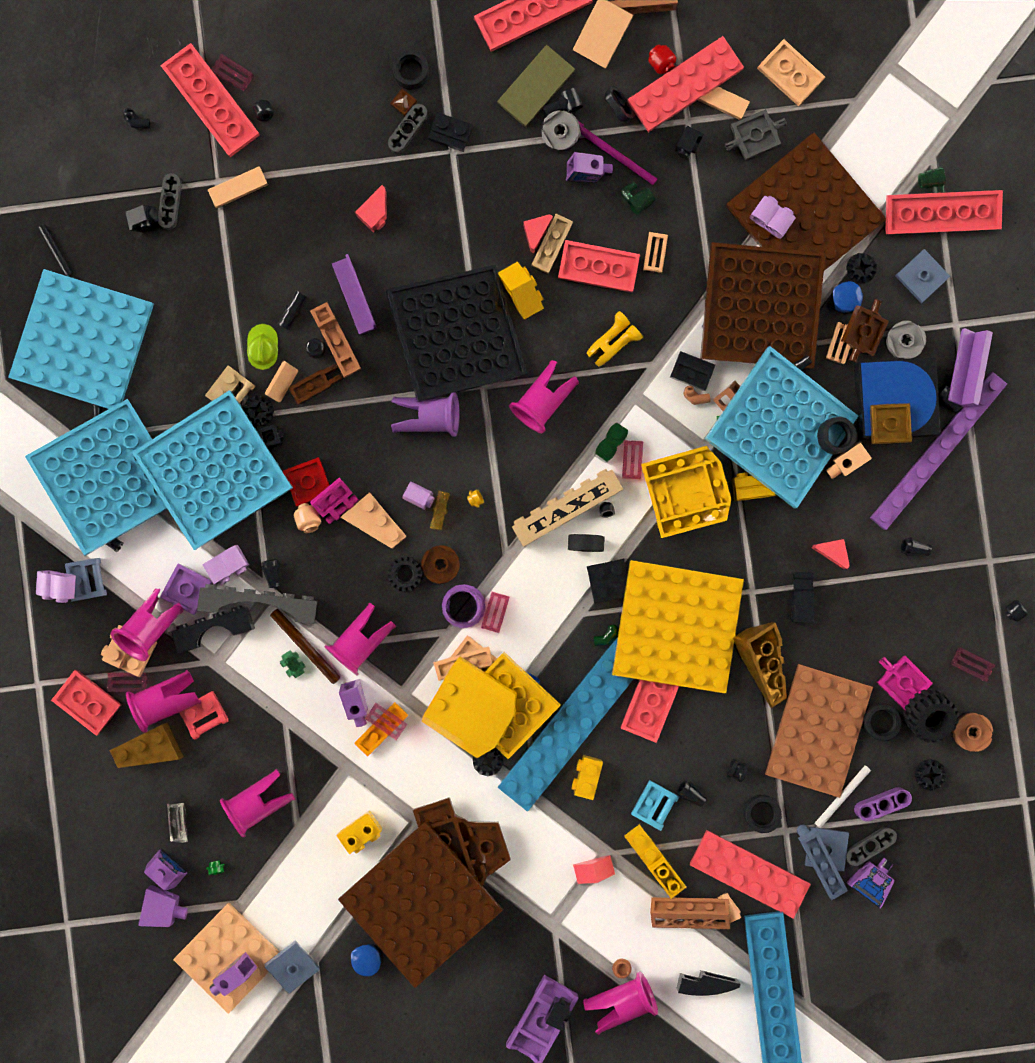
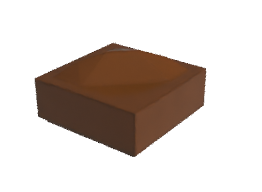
M401 89L390 105L406 116L412 106L417 103V100Z

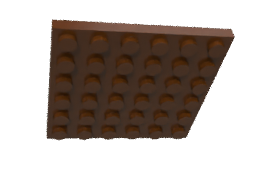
M815 132L726 204V207L760 247L826 253L824 271L886 221V217ZM764 196H772L778 201L780 207L789 208L796 217L781 239L776 238L749 218Z
M712 242L710 246L700 359L756 364L766 348L771 346L792 364L808 355L812 363L805 368L814 369L826 253Z
M426 821L338 898V901L414 988L503 911L502 907Z

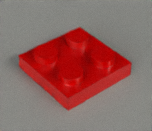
M319 457L283 470L284 475L293 487L290 491L296 507L309 503L330 486Z

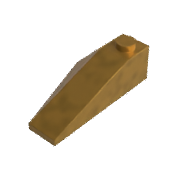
M771 622L747 628L733 637L742 660L769 706L773 708L787 698L786 682L782 672L784 657L781 656L780 647L783 645L776 623Z

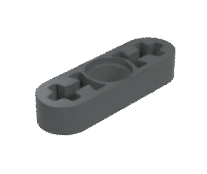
M415 104L412 106L390 136L388 146L392 153H402L427 120L428 113L424 105ZM420 110H422L423 116H418L416 118V123H418L416 125L414 121H412L416 117L415 111L419 112ZM406 124L413 126V131L409 134L404 133L402 130ZM400 133L404 137L400 140L401 147L396 146L393 148V141H399L400 135L398 134Z
M172 173L167 174L163 178L158 213V223L165 230H172L177 225L182 188L180 178ZM172 179L177 183L173 184L172 187L174 193H171V186L168 184V182H172ZM168 197L175 199V203L171 207L165 205V200ZM164 210L173 211V213L169 212V218L172 221L168 222V225L163 221V219H167L168 215Z
M882 827L847 849L846 861L852 866L864 863L896 842L897 835L895 831L889 827ZM885 832H887L888 834L891 833V835L889 836L890 840L887 841L886 839H883L880 841L882 843L881 846L880 843L875 839L876 837L878 839L884 838ZM869 841L875 842L876 845L875 849L871 852L865 848L866 843ZM859 847H861L862 851L866 853L865 856L862 853L858 854L859 852H861V850H859ZM852 852H854L855 854H858V855L856 856V857H857V860H856V861H854L853 859H850V858L852 857V855H851Z

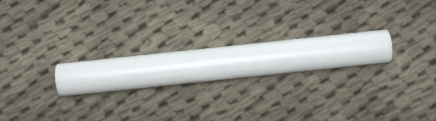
M864 766L842 791L840 798L837 797L818 818L815 824L819 828L826 823L871 771L867 766Z

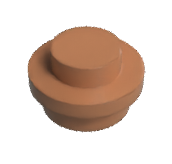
M620 958L613 963L612 970L616 977L623 979L631 974L632 967L628 960Z

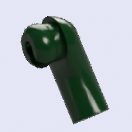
M614 624L609 625L608 631L604 636H594V646L612 644L618 637V627Z

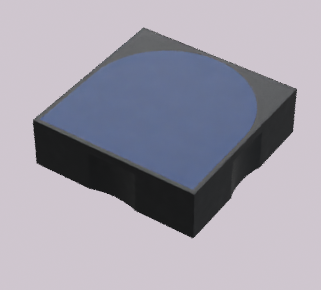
M936 357L859 361L854 364L855 392L858 399V440H871L870 405L910 403L912 437H931L941 434Z

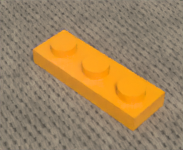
M394 702L354 744L368 757L408 717V714Z

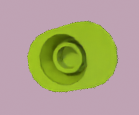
M266 324L256 325L248 334V360L257 369H269L275 364L278 357L277 333L274 328Z

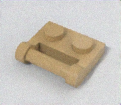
M227 366L205 396L213 401L229 390L233 393L239 384L243 383V388L235 397L240 404L248 392L255 388V385L230 366Z

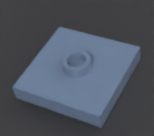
M925 249L895 275L920 303L924 302L950 277Z
M810 826V831L813 829L817 830L836 869L844 871L849 832ZM806 854L804 865L813 867Z
M296 940L264 964L265 968L288 994L320 970L319 966Z

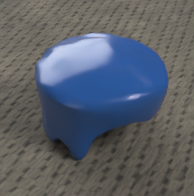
M848 281L834 288L833 302L836 311L850 313L854 311L856 305L861 306L863 293L858 284Z
M374 944L362 945L352 951L351 964L354 971L359 975L372 976L380 969L382 956L380 950Z

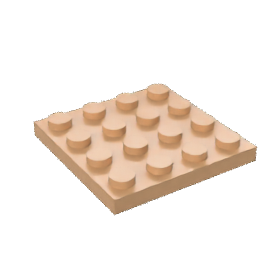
M228 902L173 960L229 1014L269 973L264 964L276 956L279 951ZM246 952L257 966V969L243 984L226 996H223L221 993L217 996L213 995L210 991L213 979Z

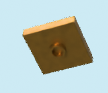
M910 403L870 405L872 444L912 442Z

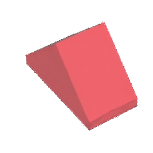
M550 214L523 222L532 253H535L552 223L553 216Z
M844 539L813 545L812 549L842 569L849 568Z
M610 855L573 864L578 884L598 883L615 875Z

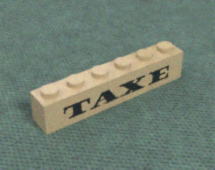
M607 469L600 471L596 474L598 476L592 481L590 478L580 483V488L576 490L571 488L564 492L563 498L558 500L555 497L548 501V506L542 510L538 507L530 512L531 516L525 519L522 516L515 520V525L512 526V529L522 546L530 544L622 491L623 487L613 470L607 471Z

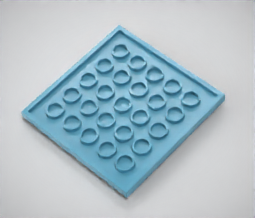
M43 269L8 378L107 409L123 402L154 304Z
M769 346L711 428L705 440L793 508H798L833 455L825 452L818 443L817 433L820 425L834 417H844L854 423L858 415ZM835 424L828 429V439L832 445L838 447L846 434L840 425Z
M230 390L132 452L193 550L202 547L293 488Z
M128 399L25 456L84 556L167 510L164 502L132 454L133 451L151 441L152 438Z

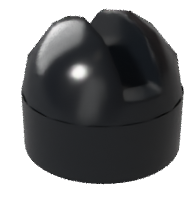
M603 502L599 507L600 516L603 518L613 516L615 514L613 504Z

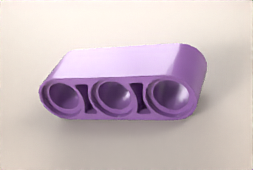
M896 787L858 802L855 805L854 812L863 821H872L907 807L912 801V796L907 790ZM903 792L904 799L898 802L897 796ZM886 800V807L880 809V801ZM864 807H868V808H869L868 814L865 815V816H862V815H861V810H862Z

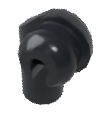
M131 108L124 110V119L132 128H150L149 118L139 119Z
M806 355L793 363V365L803 372L804 368L812 363V360Z

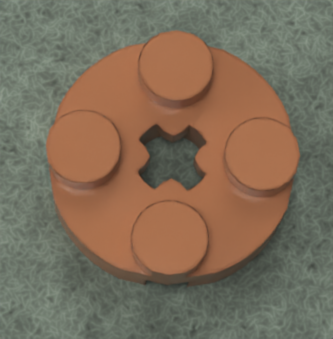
M972 712L963 714L958 718V724H955L956 729L952 730L954 740L958 746L968 751L977 752L984 750L990 745L993 727L985 716ZM970 728L977 729L975 737L969 736Z

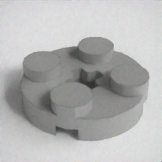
M554 111L544 119L542 137L551 148L557 150L569 149L577 142L581 135L578 120L567 111ZM559 125L565 127L563 135L557 134Z
M901 321L887 332V348L896 359H912L922 352L926 344L925 332L921 326L911 321ZM903 335L906 338L910 337L911 341L908 342V345L902 343Z

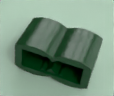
M619 423L613 424L609 428L605 439L597 446L594 456L604 463L609 462L615 455L617 447L626 439L628 429Z

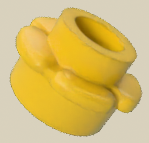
M478 490L469 491L467 499L470 505L479 508L484 503L481 493Z

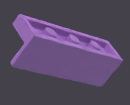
M346 254L345 259L332 263L358 333L362 335L377 329L351 259Z
M966 328L962 329L948 398L950 402L965 408L979 405L992 332L986 330L975 333Z

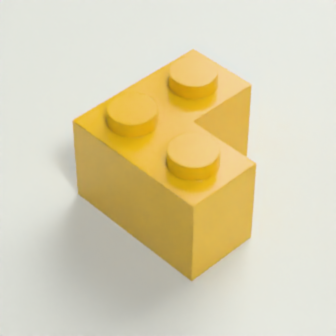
M516 262L498 272L505 289L510 294L523 319L544 309L541 303L544 299L540 291H536L535 286H537V283L533 276H530L526 267L522 268Z

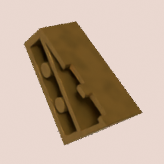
M168 723L162 724L110 750L118 768L179 760L184 757Z

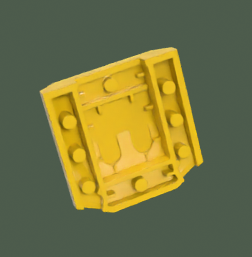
M707 446L641 464L661 538L727 521L731 504L730 492L722 463Z
M460 656L446 675L424 713L421 722L474 757L479 758L498 745L516 715L515 700L517 693Z

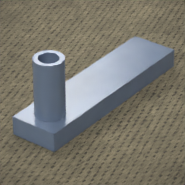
M806 825L798 826L797 833L800 836L798 839L828 897L833 900L847 892L848 890L817 830L813 829L810 831Z

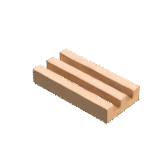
M649 232L643 271L662 274L668 235ZM652 237H656L652 265L648 266ZM660 238H662L663 244L658 268L655 267L658 253L659 240Z
M840 322L836 324L825 358L843 365L850 350V345L846 344L842 358L839 359L844 343L841 339L847 328L846 324L844 325ZM841 328L843 329V332L837 347L835 357H832V352Z

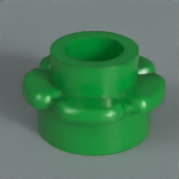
M220 861L210 862L209 867L206 868L209 876L223 873L225 864H221Z

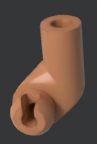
M685 387L683 395L691 404L710 403L709 393L699 395L694 390V387Z

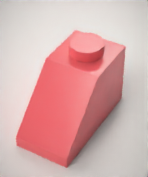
M383 185L355 212L357 217L372 232L376 229L380 230L385 225V220L387 219L386 190Z

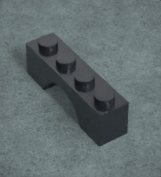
M242 605L231 608L232 612L224 614V611L212 614L213 618L206 620L203 617L194 620L195 624L188 626L185 623L176 626L177 630L171 633L178 654L201 647L203 635L214 626L226 628L233 636L254 630L255 626L249 608H243Z

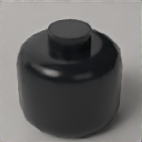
M259 100L253 105V111L257 120L264 122L273 117L274 111L269 101Z
M313 338L307 342L306 352L310 357L320 358L324 355L326 348L321 340Z
M1014 600L1006 606V615L1010 620L1014 619L1018 622L1028 615L1027 610L1019 600Z

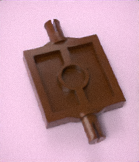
M875 299L871 310L856 305L841 339L842 342L850 345L853 349L849 358L850 361L856 363L860 352L874 356L889 322L878 313L882 301Z

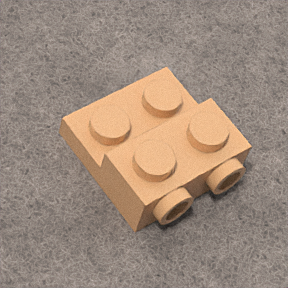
M119 625L118 628L115 627L114 629H121L123 626ZM112 639L109 646L106 645L101 652L102 660L137 677H141L157 642L147 651L148 659L146 661H139L126 654Z

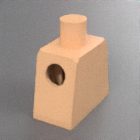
M857 442L849 451L841 453L834 458L833 462L835 464L826 471L832 479L841 473L843 476H847L872 458L863 445ZM848 459L849 465L844 467L842 462Z

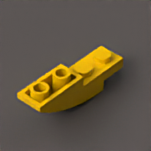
M640 824L624 835L671 899L687 888Z

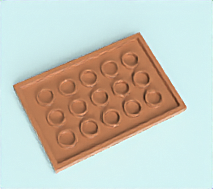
M798 664L765 774L840 798L873 687Z

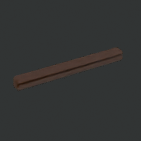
M275 609L270 614V617L332 684H335L340 679V676L279 609Z

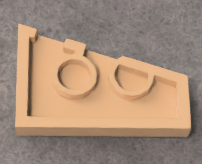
M370 492L341 516L347 522L392 549L407 537Z

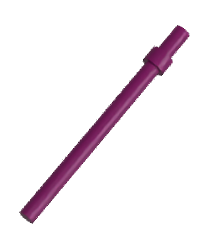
M579 122L582 136L652 185L658 180L656 177L584 128V124Z

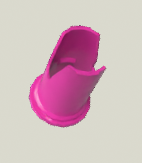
M553 360L549 362V365L517 403L512 402L509 405L512 413L522 423L541 434L546 431L544 424L573 388L579 384L576 376L558 387L554 393L546 388L557 364V361Z
M155 588L153 593L121 629H113L111 632V637L118 647L139 661H146L148 659L147 651L178 615L183 612V607L180 603H177L163 612L157 619L152 615L159 600L158 594L161 589Z
M368 603V606L333 645L324 646L331 655L356 676L359 675L358 668L386 636L396 628V625L391 621L367 639L360 631L365 627L375 606L371 603Z
M188 670L138 693L126 692L130 711L143 733L148 731L149 725L194 705L201 704V700L198 699L195 692L179 694L194 682Z
M277 769L231 799H220L225 813L242 838L246 837L247 829L291 801L296 800L293 793H289L264 804L259 796L280 776Z
M641 971L637 972L636 978L584 999L585 1011L615 1007V1009L597 1022L598 1029L595 1032L598 1035L601 1032L647 1013H651L654 1016L658 1014L654 994Z

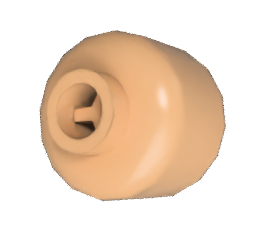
M308 503L299 505L298 509L294 512L297 528L300 531H304V533L316 531L321 524L319 513Z

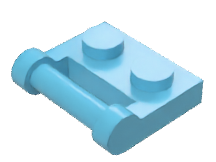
M649 780L631 815L661 831L668 813L680 796ZM665 795L668 799L658 818L654 820L652 816Z

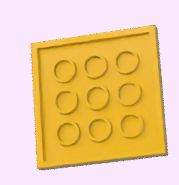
M503 652L485 673L517 693L515 700L516 715L496 746L509 759L561 704L510 656Z

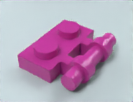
M339 477L311 500L310 503L322 517L330 513L325 520L331 524L334 520H339L341 518L340 515L346 510H350L359 499L355 494L348 499L352 491ZM343 502V504H342L341 506H339L336 510L334 509V508L337 507L340 503Z

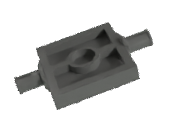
M766 109L731 124L730 127L734 134V140L725 143V148L729 151L738 147L745 161L781 145L777 129L787 126V122H785V118L774 122L769 117Z

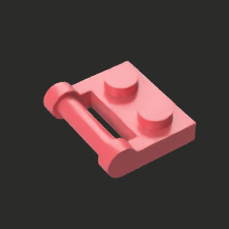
M214 691L200 697L201 704L179 712L194 740L200 738L201 734L217 725L229 722ZM215 711L217 712L218 717L198 728L194 725L195 722Z

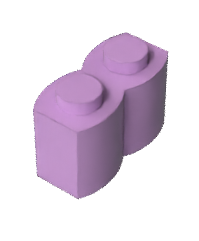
M764 196L749 217L778 239L784 236L796 219L792 210L787 207H780L778 201L772 196Z
M413 482L409 483L403 495L404 500L424 510L427 507L430 508L435 499L431 491Z
M234 545L202 565L213 584L219 583L221 586L229 582V577L236 573L238 576L247 571L246 567L250 564L239 546Z
M50 570L37 571L36 594L42 596V599L52 600L55 598L56 602L66 603L68 599H74L76 576Z

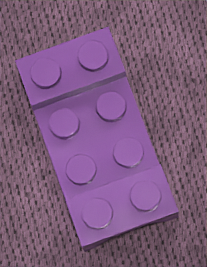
M544 975L519 1023L509 1036L506 1047L518 1050L530 1057L534 1063H542L560 1030L545 1023V1016L555 996L558 998L565 997L570 1000V1011H572L578 1000V994Z

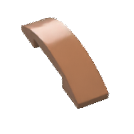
M326 302L311 310L310 312L344 378L361 370L328 303Z

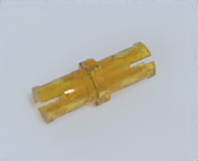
M438 490L436 504L432 509L434 512L430 528L442 530L443 520L448 512L446 508L450 493Z

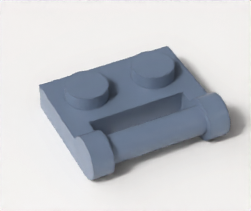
M101 558L65 564L66 574L76 576L75 594L71 602L107 595V591L104 590L100 569ZM89 565H92L96 586V591L91 592L87 570Z

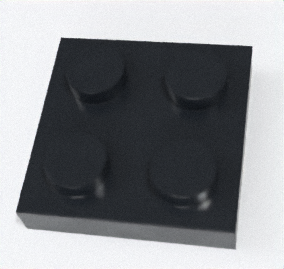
M624 559L586 566L594 604L624 598L628 576Z

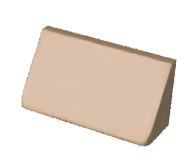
M282 362L265 395L277 402H281L296 377L298 370L289 363Z

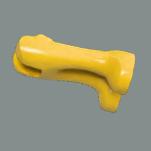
M620 311L615 315L614 325L595 341L587 351L589 358L596 354L600 348L605 352L595 362L598 367L608 362L629 342L640 341L643 338L639 330L631 325L617 341L609 345L613 338L630 325V321Z

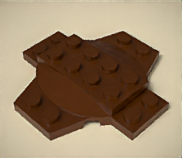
M450 797L413 809L418 827L426 821L482 886L490 874H493L511 860L499 821H468L455 814Z

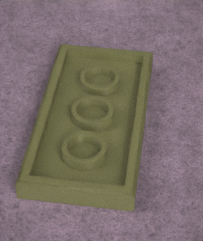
M546 45L500 97L497 104L526 128L543 109V106L550 101L575 72V68Z

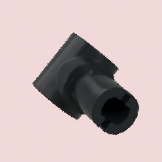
M576 88L565 90L560 94L557 101L543 106L546 116L554 111L573 113L583 107Z

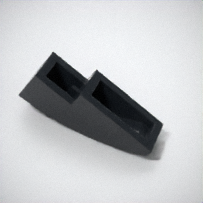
M700 970L699 977L680 973L676 989L679 994L708 996L740 988V982L736 978Z

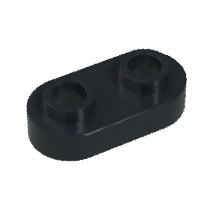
M611 86L605 92V100L616 113V117L620 121L627 123L635 116V112L623 93L618 88Z

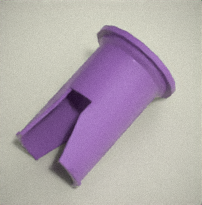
M451 393L449 397H437L417 402L416 397H393L392 403L419 410V419H410L391 424L394 433L449 432L452 437L457 436L460 416L459 401L456 393Z
M466 584L451 588L444 596L442 602L443 615L446 620L459 628H468L479 623L484 616L486 608L485 599L481 592L475 587ZM461 591L462 593L469 592L476 600V615L469 621L456 620L450 613V599L454 594Z

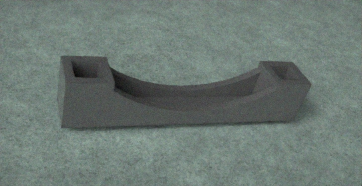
M205 584V587H200L197 611L218 613L219 608L228 604L260 602L276 606L288 612L295 618V622L315 624L317 601L312 596L302 595V599L294 598L295 594L283 593V597L275 596V592L271 591L256 594L254 589L244 588V592L236 591L237 587L225 586L224 590L217 589V585Z

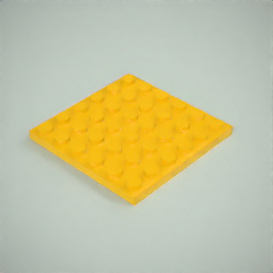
M631 560L612 675L726 693L734 646L733 637H735L744 579Z

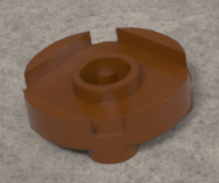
M439 545L425 552L421 566L427 579L434 583L442 584L456 577L460 569L458 555L453 549ZM443 559L446 567L438 570V566L435 563Z

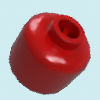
M657 45L649 52L648 62L658 74L668 73L675 68L677 57L667 45Z

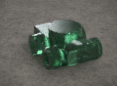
M289 650L281 656L282 660L279 662L283 668L286 666L289 668L286 671L289 678L294 676L296 679L305 673L304 668L306 666L303 661H298L300 656L296 651L292 652V650Z

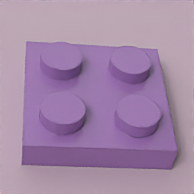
M178 563L160 598L173 605L180 603L183 610L195 615L198 607L200 587H205V584H212V581Z

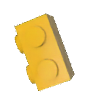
M583 755L582 760H578L576 771H579L578 777L573 779L571 787L574 790L575 796L590 800L594 799L603 765L601 759Z
M369 810L339 831L336 836L348 854L352 852L357 854L365 848L364 844L370 840L372 843L381 836L379 833L383 828Z

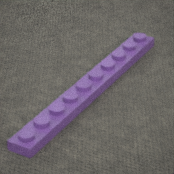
M991 372L983 381L979 405L962 407L942 430L941 434L937 436L870 517L871 520L883 530L888 529L1007 385L1005 381L994 372Z

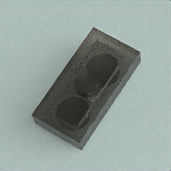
M167 803L170 842H187L188 829L186 827L184 803Z

